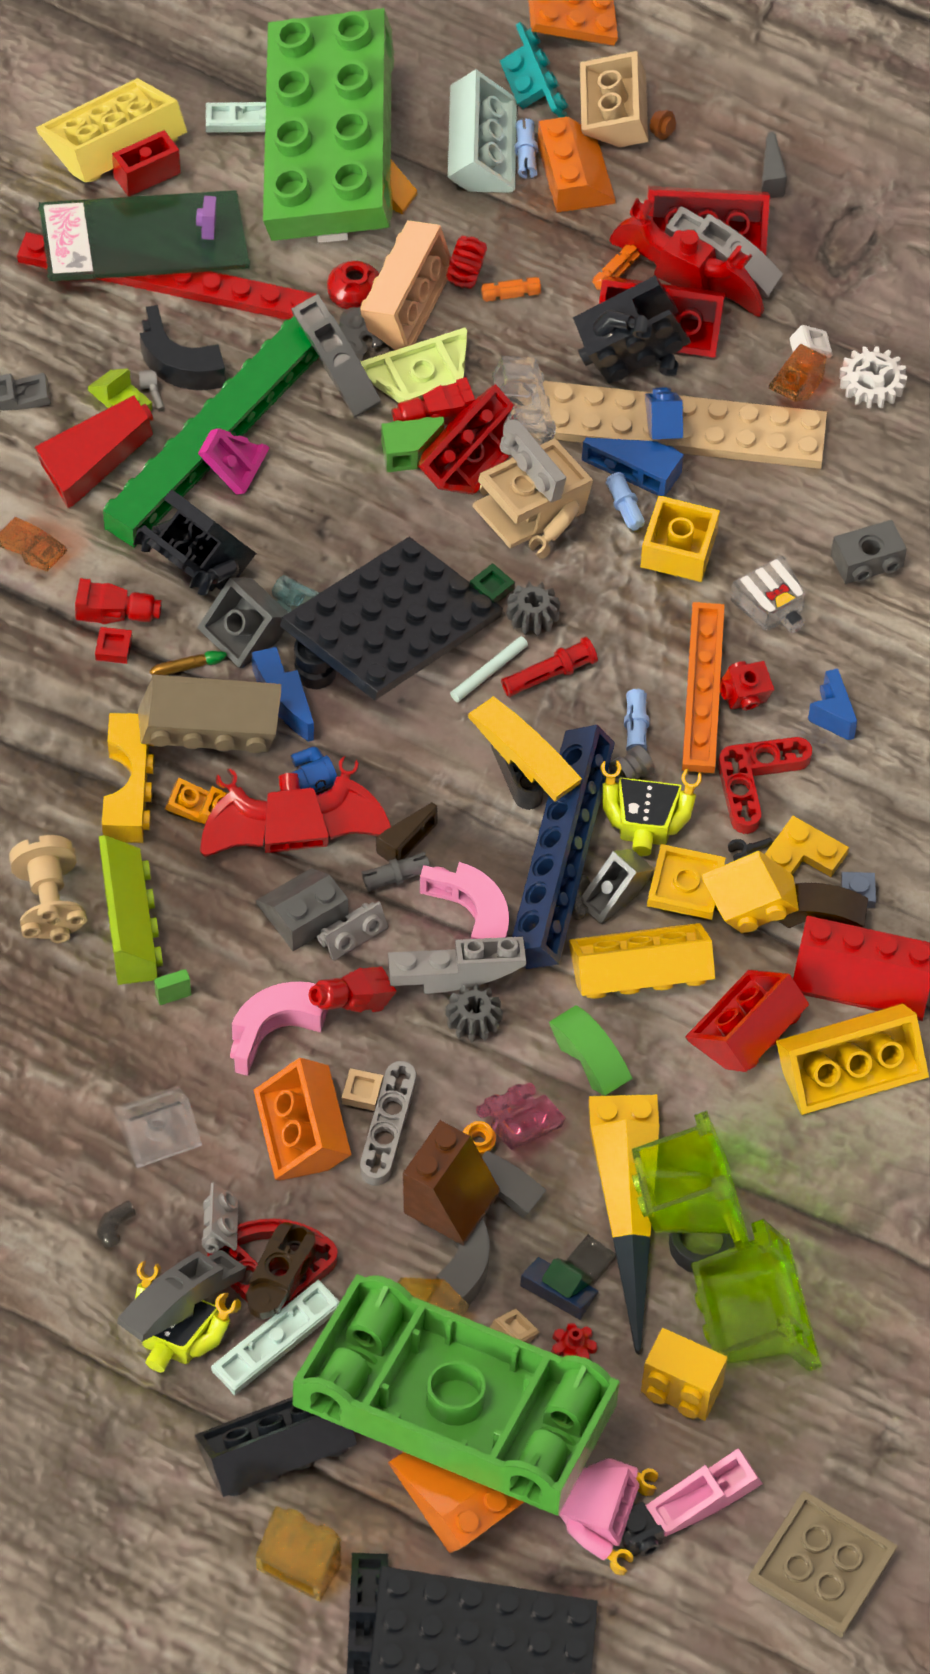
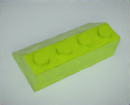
M106 835L99 836L117 985L153 981L155 978H158L157 967H162L163 961L161 946L154 947L153 938L159 937L157 917L150 918L149 909H155L153 889H146L145 881L151 880L149 860L142 861L141 849Z

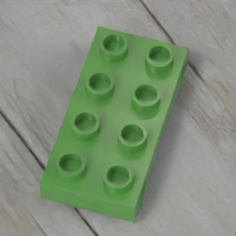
M385 8L268 22L263 222L271 241L390 228L393 213L390 176L391 75L394 69L392 28Z
M356 1274L293 1380V1406L558 1516L617 1406L620 1380L612 1378L600 1365L580 1356H558L415 1298L401 1284L390 1278L379 1275L364 1277Z

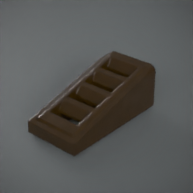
M431 802L376 837L377 854L388 862L395 858L397 861L405 859L438 824L437 805Z

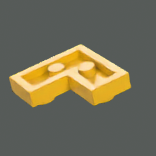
M792 816L768 848L765 855L792 875L801 863L805 862L832 877L848 855L849 847L797 817Z

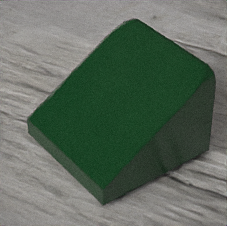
M559 1258L553 1259L542 1277L544 1283L567 1298L573 1297L592 1282L591 1276L567 1260Z

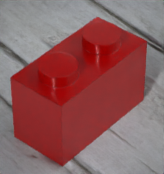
M165 130L112 153L114 178L128 197L181 174L179 149Z

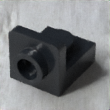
M640 1502L632 1506L621 1542L624 1548L632 1553L633 1557L639 1554L647 1556L660 1548V1544L663 1543L664 1529L661 1525L656 1526L644 1502Z

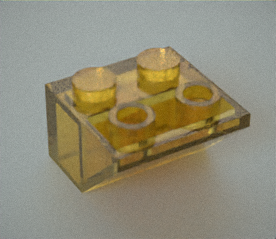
M276 1505L256 1553V1569L321 1602L341 1567V1538L330 1527L322 1524L316 1526L306 1521V1518L300 1512L292 1508L284 1510Z

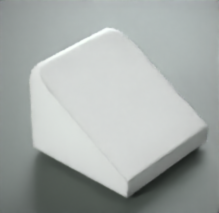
M801 325L790 337L795 361L827 359L833 356L827 332L824 330Z

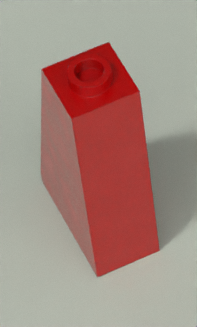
M134 395L35 446L42 468L67 508L74 506L153 435L150 424L154 420L152 413L146 404L140 405Z

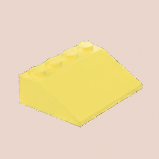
M138 78L36 127L38 134L70 173L83 182L96 181L101 178L103 173L112 170V153L163 130L167 132L173 142L179 136L187 133L178 101Z

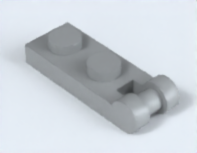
M508 420L504 425V436L500 442V450L504 454L513 456L519 468L527 473L537 490L543 493L551 503L561 499L566 476L522 423L517 420Z

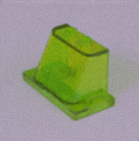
M708 1111L694 1115L697 1126L631 1149L637 1174L632 1175V1180L638 1195L642 1194V1196L637 1197V1201L643 1217L648 1216L655 1233L731 1234L738 1252L751 1248L730 1165Z
M765 1219L751 1223L754 1240L691 1263L698 1292L695 1293V1301L699 1310L704 1314L706 1322L702 1326L704 1336L712 1346V1350L728 1357L727 1364L788 1354L808 1371L822 1367L789 1240Z

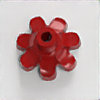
M569 1323L566 1326V1331L563 1329L555 1330L552 1338L557 1343L552 1346L551 1353L558 1356H580L590 1360L589 1353L595 1354L597 1352V1343L590 1340L593 1333L588 1326L580 1329L575 1323Z

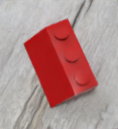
M747 970L685 1038L724 1069L747 1072L758 1064L759 1058L768 1048L777 1044L776 1041L780 1040L781 1034L800 1019L801 1013L808 1007L809 1002L790 974Z

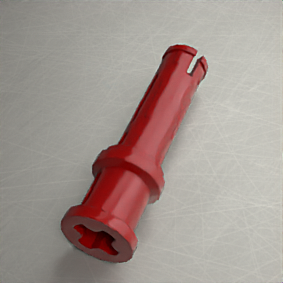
M585 636L580 639V643L566 649L558 648L554 652V656L506 678H502L503 690L511 698L513 695L557 675L569 676L574 673V669L588 663L592 665L597 663L596 650L590 639Z

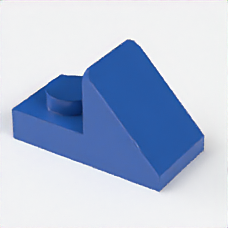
M838 668L825 672L824 684L820 685L822 700L810 704L808 720L847 740L854 739L857 719Z

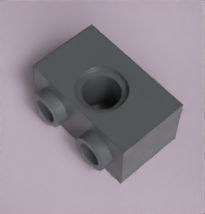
M888 520L834 536L831 557L844 583L848 584L855 581L862 582L882 573H893L899 568L904 567L907 548L893 520Z

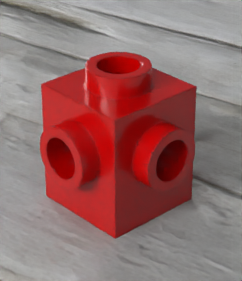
M745 661L734 663L728 667V670L720 680V693L722 698L727 700L730 710L742 708L744 711L754 709L761 703H765L775 690L765 661L747 664Z

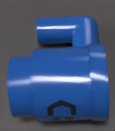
M314 746L290 755L293 765L295 767L300 766L299 770L291 772L298 774L300 789L314 788L315 793H319L332 788L337 773L330 758L327 755L323 756L319 748Z

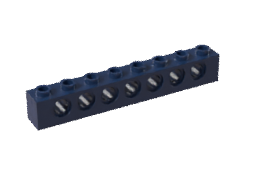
M598 724L566 730L560 755L582 780L577 787L556 802L550 796H548L512 934V937H523L526 966L524 967L526 969L558 965L560 963L602 797V784L606 781V777L601 773L600 767L602 762L605 761V771L608 773L615 742Z

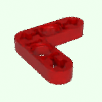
M791 737L731 745L721 751L718 769L730 821L737 832L750 834L755 832L760 826L761 807L753 776L805 769L810 764L812 757L810 742L801 737ZM792 750H798L802 757H796ZM780 751H782L784 760H780ZM767 752L774 757V760L770 763H762L757 760L756 756L759 753ZM730 758H734L735 762L738 763L737 773L733 774L732 763L728 761ZM735 784H743L749 791L744 795H737L732 792L731 787ZM747 805L746 811L751 821H745V818L741 817L742 806Z

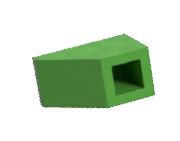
M425 417L419 420L392 421L381 424V443L386 472L418 469L422 453L444 430V418Z

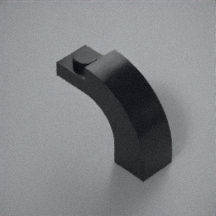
M158 305L146 307V320H141L143 332L139 334L141 354L149 369L155 371L156 376L163 381L183 389L211 390L222 388L226 378L219 344L188 348L174 343L164 331Z

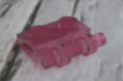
M530 1082L524 1085L516 1084L509 1087L507 1093L500 1096L494 1094L487 1097L483 1104L476 1107L477 1115L480 1118H485L489 1115L494 1117L490 1127L511 1151L561 1128L566 1119L545 1094L538 1098L533 1097L536 1094V1088ZM511 1105L518 1106L514 1109L510 1108Z

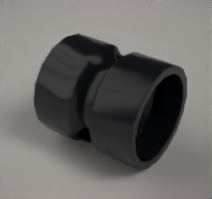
M296 639L294 644V669L298 670L302 686L318 690L330 685L336 677V670Z

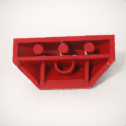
M496 384L492 385L463 409L422 453L418 467L439 490L475 494L481 485L478 482L480 473L505 462L510 456L500 450V442L504 436L503 429L505 423L508 420H514L516 406Z

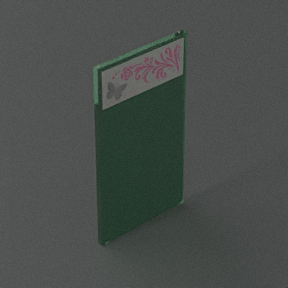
M236 190L39 202L38 210L40 212L49 282L250 269V260ZM204 196L216 197L214 240L202 239V227L196 226L197 208H203Z

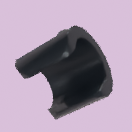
M770 837L755 843L746 844L742 839H734L728 844V851L742 850L741 853L733 855L735 861L754 851L771 846L773 840Z

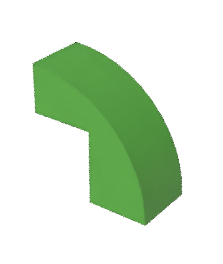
M575 1005L549 1021L560 1050L580 1060L593 1090L606 1096L633 1079L611 1039L601 1026L582 1008Z

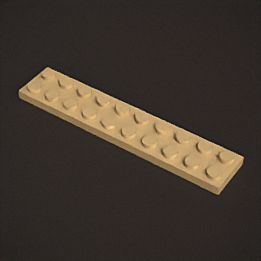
M523 378L518 380L514 420L522 423L534 438H555L556 440L583 443L586 437L657 441L665 446L674 447L683 454L821 469L826 411L679 396L683 401V438L652 440L648 431L645 393L651 392Z

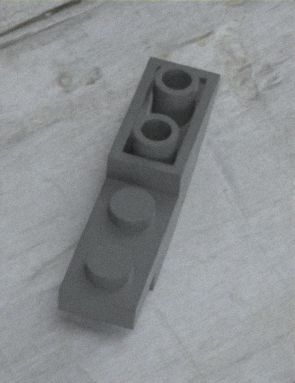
M319 294L291 309L293 315L321 359L325 370L354 418L382 403L353 348Z
M223 1250L208 1257L198 1251L171 1267L143 1290L118 1317L117 1324L140 1341H144L193 1316L196 1303L244 1279L246 1267Z

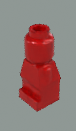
M467 377L456 380V383L439 385L423 394V401L420 398H413L398 403L397 408L391 409L393 421L443 417L444 425H449L463 409L475 400Z
M80 578L75 601V615L78 621L102 623L104 625L124 621L126 615L130 620L151 622L153 618L160 619L162 600L155 599V596L152 594L132 592L128 596V590L108 582L101 584L93 583L91 579Z
M382 966L360 967L340 979L319 980L309 989V1000L312 1005L322 1010L343 1008L360 1013L365 1010L381 1012L397 991L394 986H390L389 977Z

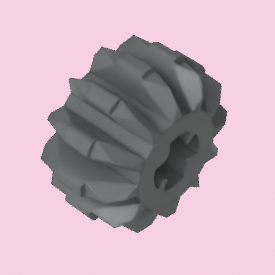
M530 581L526 584V588L517 585L514 594H509L507 599L506 615L509 620H512L511 625L513 629L522 627L524 636L529 630L534 631L537 637L541 633V629L550 632L552 624L557 623L559 620V598L555 597L553 588L544 590L543 582L537 587L533 586Z
M477 983L474 985L473 990L470 991L462 985L460 994L452 993L449 997L450 1004H447L445 1007L449 1030L456 1029L458 1039L464 1035H469L468 1038L471 1043L475 1040V1036H480L486 1041L488 1032L496 1033L499 1029L498 1022H501L503 1019L499 997H492L490 987L484 991H479L480 988Z

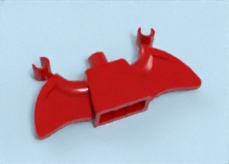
M636 198L630 210L632 217L622 221L616 227L609 239L611 244L620 248H624L626 245L636 246L637 251L641 255L657 264L654 276L656 275L657 278L671 285L726 293L725 297L738 303L753 315L760 317L763 314L764 305L761 295L750 274L745 269L746 264L752 258L751 254H744L740 250L742 246L738 245L727 260L716 259L715 248L700 240L696 231L691 229L677 230L672 237L662 231L655 224L653 218L648 216L653 204L647 199L644 203H641Z
M346 756L342 757L339 761L340 777H336L334 785L330 790L316 795L314 788L300 789L297 773L282 774L278 777L280 791L268 793L267 801L250 798L242 787H237L236 772L232 769H227L232 778L231 783H223L218 774L216 775V783L220 788L228 789L229 793L216 804L206 821L201 838L200 853L206 857L236 846L262 847L264 837L265 853L327 847L328 836L330 840L354 833L378 836L390 828L391 825L377 799L362 785L350 780V776L354 775L359 769L357 759L354 769L352 771H345L343 763Z

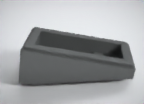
M772 131L768 132L766 137L761 192H768L770 198L784 197L787 175L776 133Z

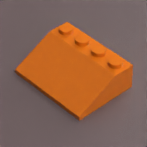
M405 1452L400 1453L388 1462L449 1553L463 1548L524 1503L521 1500Z

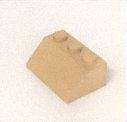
M634 51L580 62L582 133L617 147L648 142L646 72L638 52Z

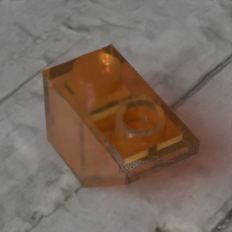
M800 343L771 381L769 389L794 402L809 400L824 379L827 356Z

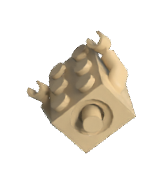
M555 438L540 446L566 476L561 499L551 503L543 493L537 490L532 479L525 471L519 468L516 460L512 457L480 473L478 480L481 484L480 493L483 496L487 493L489 495L473 502L472 506L510 549L529 540V548L532 551L538 545L543 544L536 554L539 559H544L550 554L548 543L551 540L555 541L575 517L585 513L593 479Z

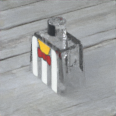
M783 555L733 582L731 601L764 630H771L783 623L790 633H795L804 626L805 620L800 613L804 608L805 592Z

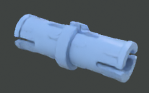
M520 119L516 122L517 143L515 144V154L518 156V175L521 178L528 179L527 168L530 170V178L537 175L536 155L538 153V144L535 141L534 121L525 119V129L523 128V120Z
M632 689L626 693L627 715L624 717V727L627 729L626 750L628 751L634 746L639 745L647 751L646 733L650 725V718L646 713L647 693L641 689Z

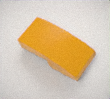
M178 778L167 801L165 810L206 824L213 808L228 793L214 786L207 791L184 779Z

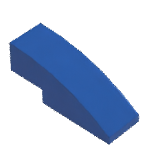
M277 647L252 652V670L256 681L281 684L278 716L306 741H314V722L298 670L284 672Z

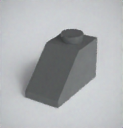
M633 849L613 851L578 901V904L599 923L603 924L639 894L655 869Z

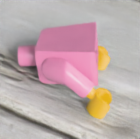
M611 1458L589 1465L587 1468H583L559 1513L566 1524L567 1532L587 1551L602 1560L609 1559L610 1568L617 1575H624L627 1572L624 1567L617 1563V1558H624L631 1563L633 1555L626 1549L615 1551L613 1545H620L637 1491L644 1496H651L655 1493L656 1486L647 1484L645 1480L656 1482L659 1477L656 1470L648 1468L640 1473L636 1467Z

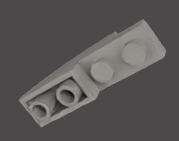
M680 206L665 228V233L671 237L677 230L691 229L696 231L700 240L715 248L716 259L723 261L728 259L738 245L742 246L740 250L744 254L752 255L745 269L753 279L760 295L765 298L770 296L783 276L775 264L755 245L710 214L703 219Z
M523 937L455 940V949L388 952L390 986L423 985L424 994L460 990L462 985L466 988L473 987L476 983L481 985L526 966Z

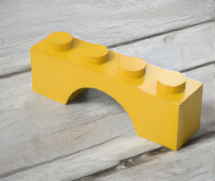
M109 713L107 740L109 758L123 764L129 770L131 776L120 790L104 796L102 832L103 835L125 843H143L144 830H150L151 812L150 810H145L146 802H152V782H147V774L154 773V754H149V746L154 745L141 744L138 714Z

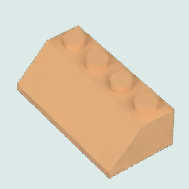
M407 221L402 232L398 234L391 253L386 256L379 276L374 279L367 299L363 300L361 304V316L364 318L368 331L394 350L416 343L448 281L446 274L451 255L441 225Z

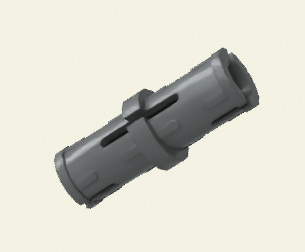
M422 852L398 861L396 858L389 860V864L362 871L361 873L365 887L370 892L394 883L396 885L403 884V880L421 875L423 866L430 867V863L426 853Z

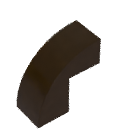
M795 883L799 910L788 914L782 920H778L779 923L787 928L806 922L807 916L863 928L865 926L868 898L840 886L824 883Z

